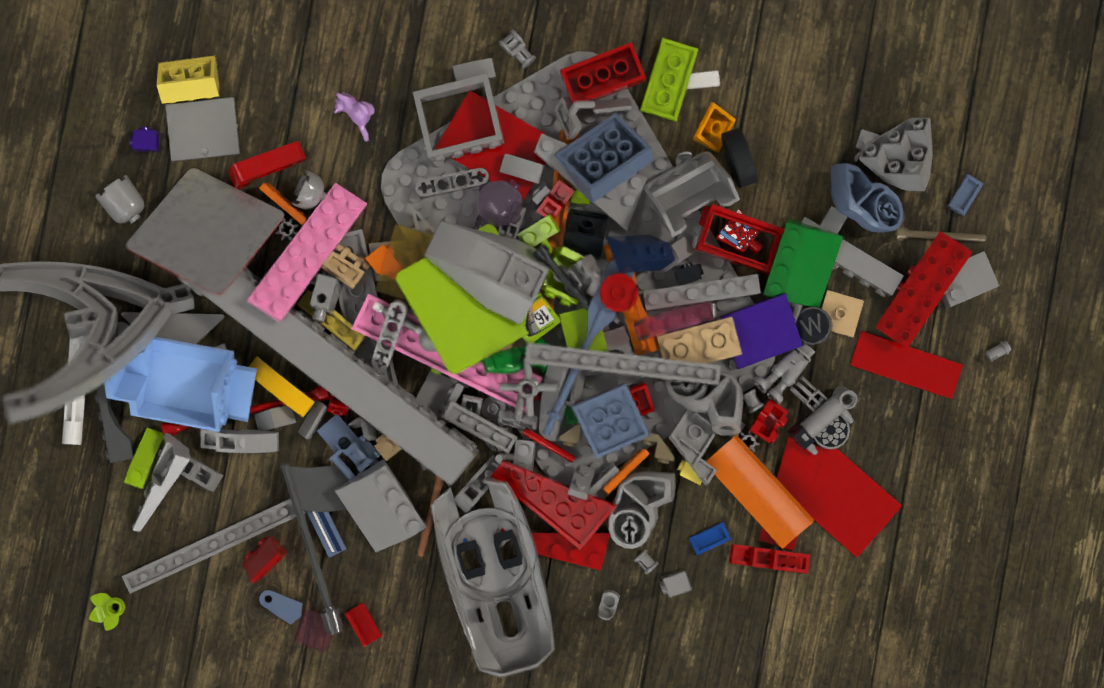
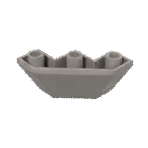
M910 118L866 143L859 157L860 161L887 184L906 191H925L930 179L933 157L930 118Z

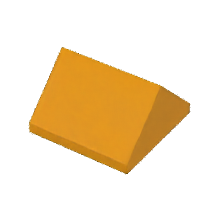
M711 102L692 140L719 153L723 146L721 134L730 131L736 119L717 104Z

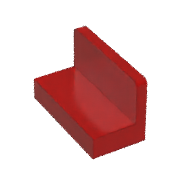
M364 602L345 613L363 647L383 636Z

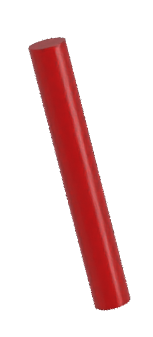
M525 428L522 433L571 463L576 457L528 428Z

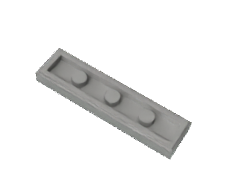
M451 400L441 416L443 419L508 454L517 439V436Z

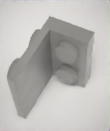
M430 370L415 401L419 405H426L442 418L441 416L449 401L457 403L465 386L459 383L452 385L449 378L441 374L435 375Z

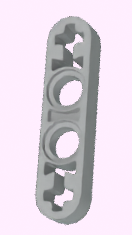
M476 168L422 179L416 183L415 190L420 197L427 198L481 187L488 183L489 174L483 168ZM481 171L482 174L486 175V177L483 178V182H479L478 179L473 180L474 184L470 185V178L468 174H472V178L477 177V172ZM459 176L467 178V183L464 186L457 185L456 179ZM440 180L448 182V187L445 190H440L437 187ZM434 181L436 192H433L432 188L427 189L425 194L419 191V188L422 187L421 184H425L428 187L432 186L430 182Z
M403 300L393 301L388 309L371 362L374 369L378 371L385 370L391 362L408 310L407 304ZM397 305L401 306L400 310L402 311H400L396 318L394 317L396 313L395 308L397 307ZM389 322L396 323L398 327L396 331L388 329L387 325ZM382 340H389L392 344V347L388 349L384 348L382 346ZM382 353H385V356L383 358V362L385 363L380 365L379 358L381 357Z

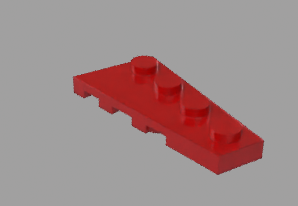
M532 533L538 555L601 570L610 533H594L581 550L560 533Z

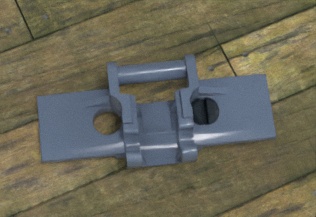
M335 415L317 430L335 452L329 458V461H333L348 480L356 476L338 456L342 452L354 462L360 473L364 472L366 467H372L379 462L377 458L381 454L363 435L361 437L355 435L340 416Z

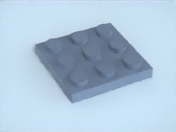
M626 382L572 405L596 459L650 436Z

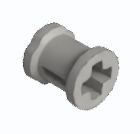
M756 389L742 395L749 408V413L764 406V403L760 402L755 393Z
M645 549L633 561L635 563L638 562L647 575L659 563L654 561Z

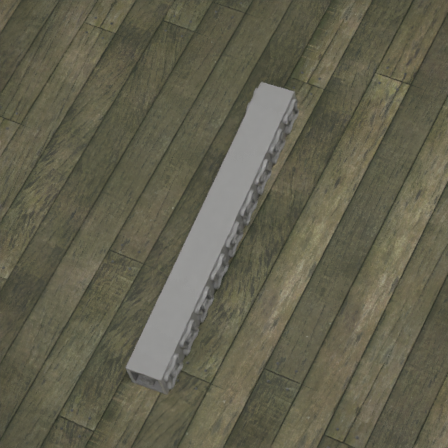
M247 267L241 271L225 293L221 295H215L178 276V279L189 286L195 293L210 299L449 485L458 480L479 452L476 448L477 445L473 441L466 438L456 428L453 427L451 429L445 425L447 422L444 419L440 418L426 405H419L412 394L405 391L393 380L390 382L384 378L386 375L382 371L374 369L372 364L365 358H358L354 355L355 351L335 335L327 334L324 331L325 328L312 320L304 311L300 310L299 312L293 308L295 305L292 306L281 323L250 304L248 298L262 279L253 274Z

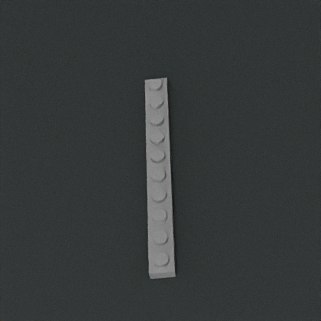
M531 343L526 345L524 362L719 385L721 365Z
M288 499L122 576L129 594L296 518L292 501Z

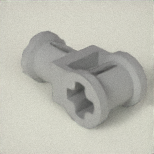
M512 29L511 33L505 39L499 40L498 43L513 59L516 57L522 64V68L525 69L536 57L528 52L522 38Z

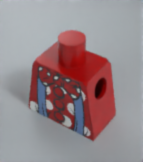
M740 209L736 211L737 213L745 215ZM731 220L715 238L718 242L740 254L747 248L757 254L763 247L755 239L760 232L759 230Z

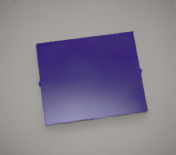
M786 293L720 317L721 319L733 318L742 352L741 355L734 356L737 369L803 346L795 323L796 319L793 317Z

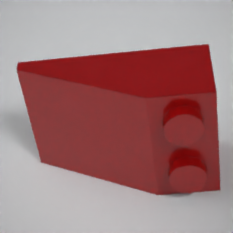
M265 536L258 543L260 547L255 552L251 550L244 557L246 561L242 565L252 583L261 580L288 553L273 536L269 538Z

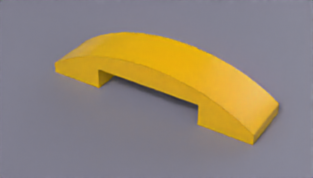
M258 356L249 365L251 368H257L255 380L302 417L306 415L315 403V401L292 385Z

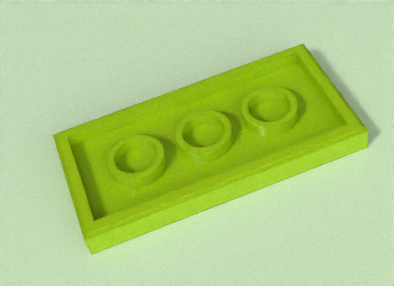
M662 38L640 109L641 112L677 122L699 50L698 48Z

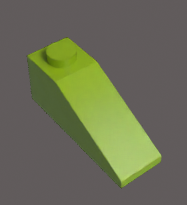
M147 427L132 459L124 483L142 489L146 488L152 468L155 466L158 458V451L161 449L164 441V434L162 432Z

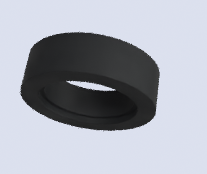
M736 128L722 133L724 152L737 186L742 188L757 183L753 158L741 129Z

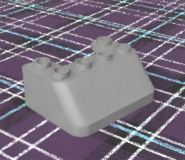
M702 152L649 181L644 186V191L672 237L685 230L687 225L683 217L708 205L715 199L721 206H731L740 200L731 177L710 152Z

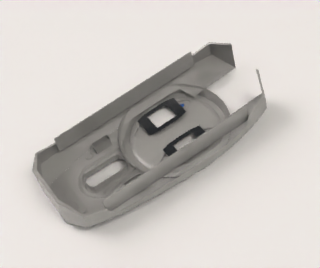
M485 477L483 483H488L495 509H478L460 518L451 487L436 499L431 506L437 547L443 571L478 669L491 675L504 677L538 667L554 651V633L545 581L535 542L523 509L508 482ZM513 538L518 557L503 561L498 542ZM476 549L481 567L466 571L461 552ZM526 595L529 596L530 603L532 606L531 608H528L527 602L525 599ZM502 601L511 603L519 631L514 636L508 637L504 635L496 607ZM478 608H480L484 621H480L479 615L477 612Z

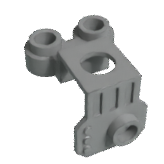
M591 254L573 264L571 268L564 265L559 266L566 272L568 278L580 291L585 279L590 277L596 284L601 279L600 272L602 269ZM554 273L553 275L555 280L558 282H562ZM565 287V293L574 298L575 296Z

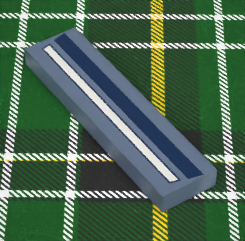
M306 511L329 558L347 549L329 512Z

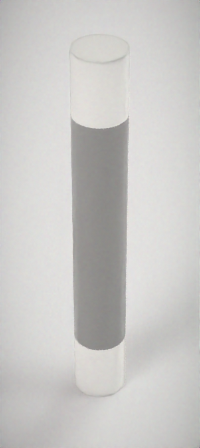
M378 302L373 306V309L385 316L387 315L389 308ZM405 318L403 326L420 335L424 328Z

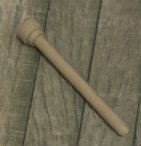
M900 226L894 231L895 241H904V239L907 240L908 238L935 239L939 232L908 230V228ZM943 232L957 241L984 242L987 239L984 234Z

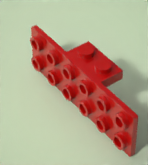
M940 231L917 266H911L907 272L909 277L906 282L901 281L896 288L898 294L876 325V328L908 348L971 256L972 251Z

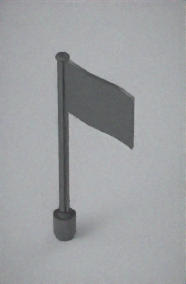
M283 463L279 468L282 469L324 605V612L320 613L325 631H328L329 635H334L344 631L342 627L344 623L339 608H335L331 604L303 511L330 512L347 510L336 494L335 489L349 480L336 465L303 468L290 467V463Z

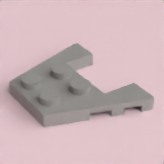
M686 409L669 435V439L703 484L707 485L717 470L701 459L716 433L712 430L707 412H694ZM741 422V431L746 425L743 422Z

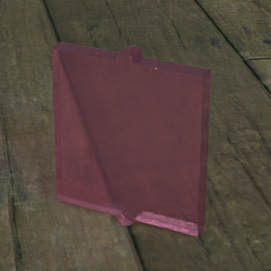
M307 609L296 641L308 645L309 648L313 647L326 652L331 635L328 634V631H325L320 613Z

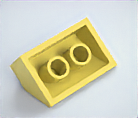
M208 56L158 63L157 88L161 103L193 101L195 99L219 96L216 57Z

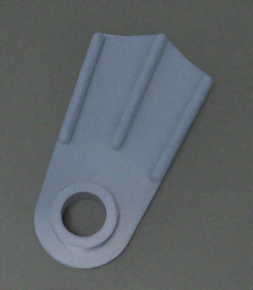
M265 590L261 593L259 597L260 604L290 625L301 617L303 603L272 590ZM270 595L272 601L267 602L265 596Z

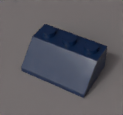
M652 235L608 236L606 238L619 273L661 271L675 261L669 243Z

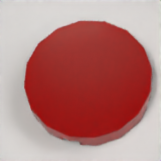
M616 273L609 275L600 286V300L607 309L614 312H623L634 306L638 299V288L635 281L626 274Z

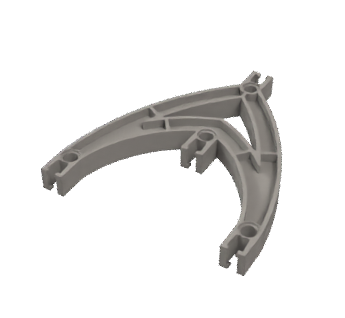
M16 262L0 264V292H31L68 303L79 309L64 313L70 339L88 336L73 359L50 379L30 390L3 396L9 422L14 423L37 417L62 407L113 377L151 342L170 315L194 309L193 295L190 294V287L186 284L162 288L122 272L76 263ZM103 295L144 308L133 323L115 340L114 336L118 324L117 309Z

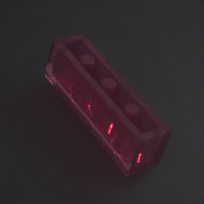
M708 301L644 318L633 324L638 341L701 325L714 320Z

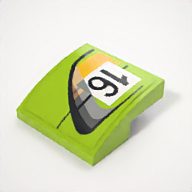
M538 292L534 303L521 323L529 333L522 337L526 344H532L562 322L540 292Z

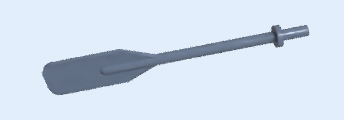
M615 260L608 264L588 308V333L581 347L583 350H589L594 337L613 321L616 312L607 309L602 304L599 296L603 280L609 275L619 273ZM625 272L621 274H626L632 278L634 272ZM571 368L552 412L547 411V414L550 416L542 434L549 436L556 420H561L562 416L559 413L580 369Z

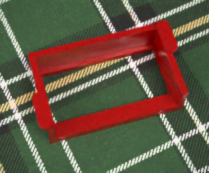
M714 204L704 207L699 221V225L702 228L694 250L766 275L770 274L784 228ZM713 215L774 235L765 264L706 244L705 240Z

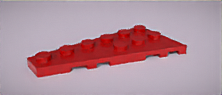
M505 460L491 475L494 479L508 482L521 502L580 550L617 507L613 503L588 494L586 500L569 495L570 486Z

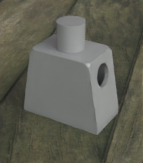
M318 274L310 303L315 311L312 320L323 323L326 314H333L342 288L337 279Z

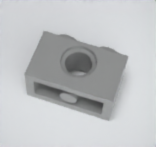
M683 569L661 576L660 587L662 592L667 594L669 598L692 590L686 572Z

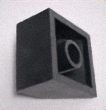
M570 209L564 247L577 253L601 257L608 216Z

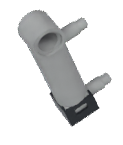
M844 386L836 388L832 397L801 424L796 423L787 432L798 446L804 450L807 448L809 452L816 455L818 451L813 444V438L840 414L848 423L854 422L847 409H851L856 405V393ZM847 394V399L842 401L843 396Z

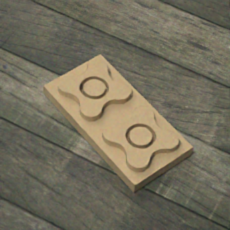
M732 317L657 336L663 359L707 364L742 354Z

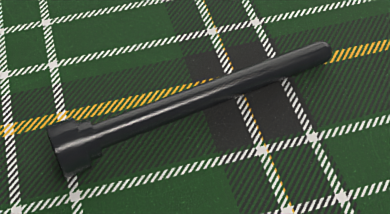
M542 244L533 252V255L541 261L544 260L588 311L591 303L550 257L549 248Z

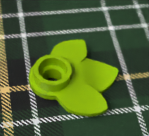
M98 593L90 597L96 607L92 610L89 620L96 623L104 622L106 631L115 628L119 623V616L125 611L124 601L117 597L111 598L106 593ZM114 603L119 605L117 611L113 609Z

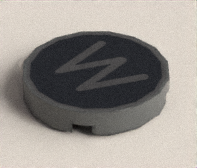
M817 307L805 308L799 313L796 321L801 341L810 345H818L825 342L833 329L830 315L825 310Z

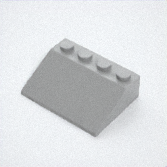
M384 459L335 489L336 494L375 552L409 539L427 528L424 519Z

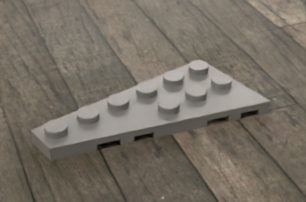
M541 134L534 153L583 194L555 157V154L568 146V144ZM636 173L593 204L599 207L626 232L647 177Z

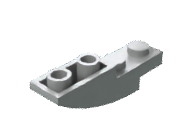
M201 429V448L216 449V452L227 453L278 452L279 432L242 429L240 431L221 429L220 432Z

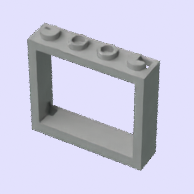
M487 73L413 92L430 162H443L448 157L460 158L464 156V153L471 152V154H475L488 147L496 149V147L505 143ZM485 87L496 135L433 151L422 103Z

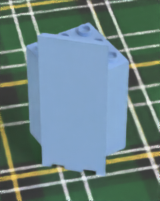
M154 337L129 364L104 382L106 398L129 402L132 416L220 432L222 425L226 424L227 418L248 422L257 368L237 365V360L234 359V351Z

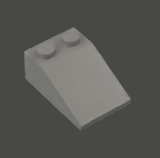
M985 251L969 257L942 297L946 308L999 287Z

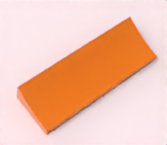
M737 435L732 437L706 460L709 465L717 470L714 475L782 549L815 521Z

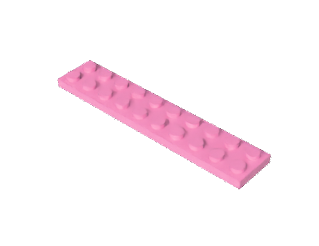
M368 294L352 329L378 341L386 316L373 309V306L378 302L389 308L391 304ZM398 307L395 308L398 314L402 311ZM407 312L405 318L423 328L417 316ZM389 322L387 325L391 331H396L398 328L394 322ZM402 326L395 350L516 408L519 392L500 391V383H519L524 378V369L513 374L486 373L481 360L459 374H451L437 351L429 352L424 350L419 344V334ZM382 340V344L392 347L389 340ZM532 372V377L541 383L543 377ZM525 383V388L528 391H533L532 386ZM525 398L524 407H523V412H525V413H526V398Z

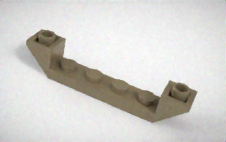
M580 423L560 436L559 440L563 441L562 445L574 447V443H579L582 429ZM650 433V436L642 439V444L653 445V442H656L654 457L658 458L657 462L669 464V460L674 461L673 454L658 434Z

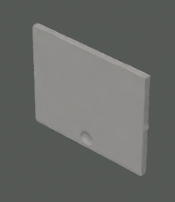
M234 97L166 105L167 134L169 135L172 162L240 154Z

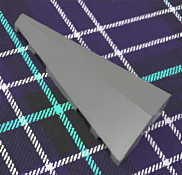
M164 434L165 445L163 449L158 451L159 458L152 468L143 494L146 500L143 506H139V515L132 525L134 531L140 532L190 460L189 448L171 434Z

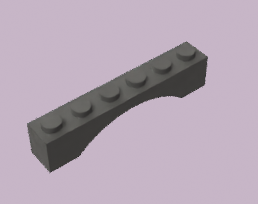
M103 383L96 388L95 400L100 405L98 416L100 422H103L104 427L102 438L107 443V448L105 449L106 458L110 460V463L131 460L136 453L134 440L119 425L112 409L111 399L106 398Z

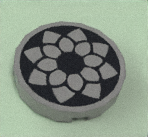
M840 414L813 438L815 443L825 449L839 448L844 445L849 437V423Z

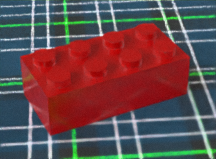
M632 42L560 70L561 78L572 104L575 101H596L643 83L646 80Z

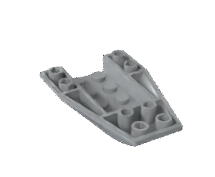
M443 221L440 222L424 254L425 257L485 308L521 325L534 303L550 268L544 260L541 261L533 255V252L536 250L535 248L517 239Z

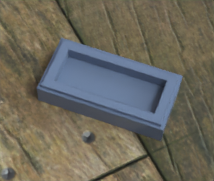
M966 174L947 207L964 216L984 183Z

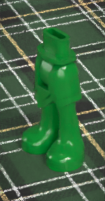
M539 338L532 343L546 345L545 341L542 338ZM518 345L496 354H490L488 358H483L482 362L485 372L513 374L523 370L524 360H520V358L525 356L526 346L519 348ZM532 364V368L537 367L540 373H546L548 365Z

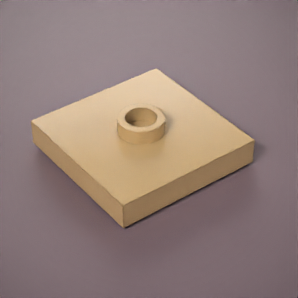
M826 290L821 309L825 310L832 319L833 329L831 332L853 338L864 301Z

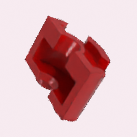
M769 399L763 410L752 423L753 426L749 431L766 442L773 443L779 435L776 432L778 427L783 428L788 420L786 415L789 411Z

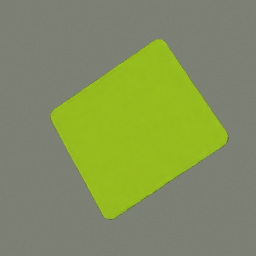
M486 224L477 229L499 235L496 228L491 224ZM427 257L405 268L396 275L399 287L451 374H459L480 362L483 358H487L490 354L496 353L529 334L522 324L519 325L485 308Z

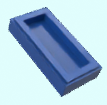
M724 522L688 538L696 555L732 540Z

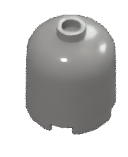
M124 175L123 181L117 179L104 188L105 192L102 196L98 193L95 198L115 222L126 223L130 221L132 224L141 218L139 214L144 209V200L129 177Z

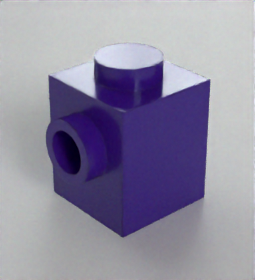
M139 127V130H133V135L130 136V146L133 147V150L136 152H159L160 133L158 131L150 130L149 127Z

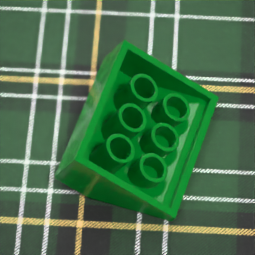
M788 218L763 294L775 297L786 293L789 302L819 308L844 236Z

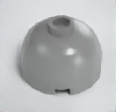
M306 170L307 176L302 175L294 192L297 198L296 201L292 199V205L301 209H312L325 199L326 193L323 192V180L315 173Z

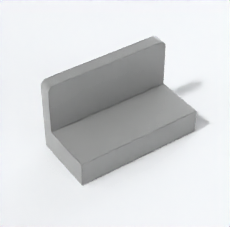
M612 461L592 479L588 494L604 500L619 486L618 484L609 494L601 490L604 485L620 472L619 468Z

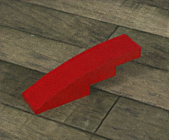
M731 544L729 563L808 574L810 554Z

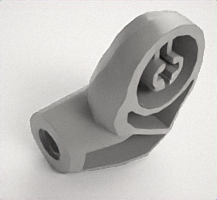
M720 372L719 385L667 379L666 386L669 395L689 410L707 412L713 432L723 436H732L740 433L743 397L742 388L734 375Z
M639 471L630 474L619 483L616 498L613 501V504L617 505V507L608 516L609 532L617 545L633 549L640 547L647 541L658 520V507L674 500L676 489L675 473Z

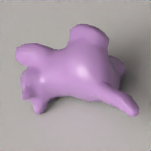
M337 92L336 96L338 98L335 99L334 113L346 112L352 121L358 125L364 140L367 142L369 137L365 125L375 112L373 105L366 101L357 102L352 95L342 92V94Z

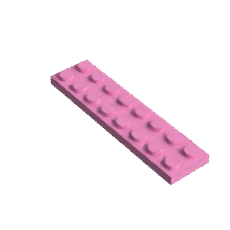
M335 183L325 199L320 202L248 298V302L281 323L321 269L324 261L335 250L364 211L367 203Z

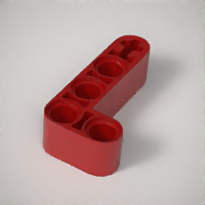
M296 141L232 165L228 173L234 187L241 189L250 185L253 180L300 164L307 160L300 142Z

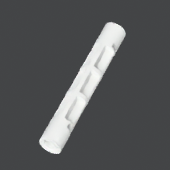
M88 336L70 339L68 363L81 349ZM85 395L65 405L62 444H82Z

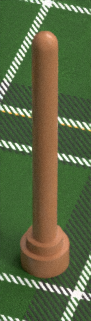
M436 474V481L425 521L427 528L423 529L418 548V555L420 557L425 555L434 520L431 504L440 497L444 481Z

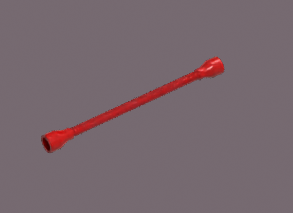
M317 386L305 393L315 401L330 399V392L322 386ZM280 399L269 403L257 404L250 407V413L286 406V404ZM169 422L162 423L163 434L168 433L172 436L190 428V426Z

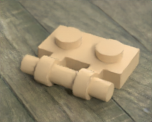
M338 244L335 251L340 253V255L332 251L321 268L354 289L365 273L360 268L368 271L371 265L362 256L358 257L352 253L351 249L347 246L343 247ZM346 258L349 259V260H351V261L354 262L355 264L353 265L352 263H350L349 261H347Z

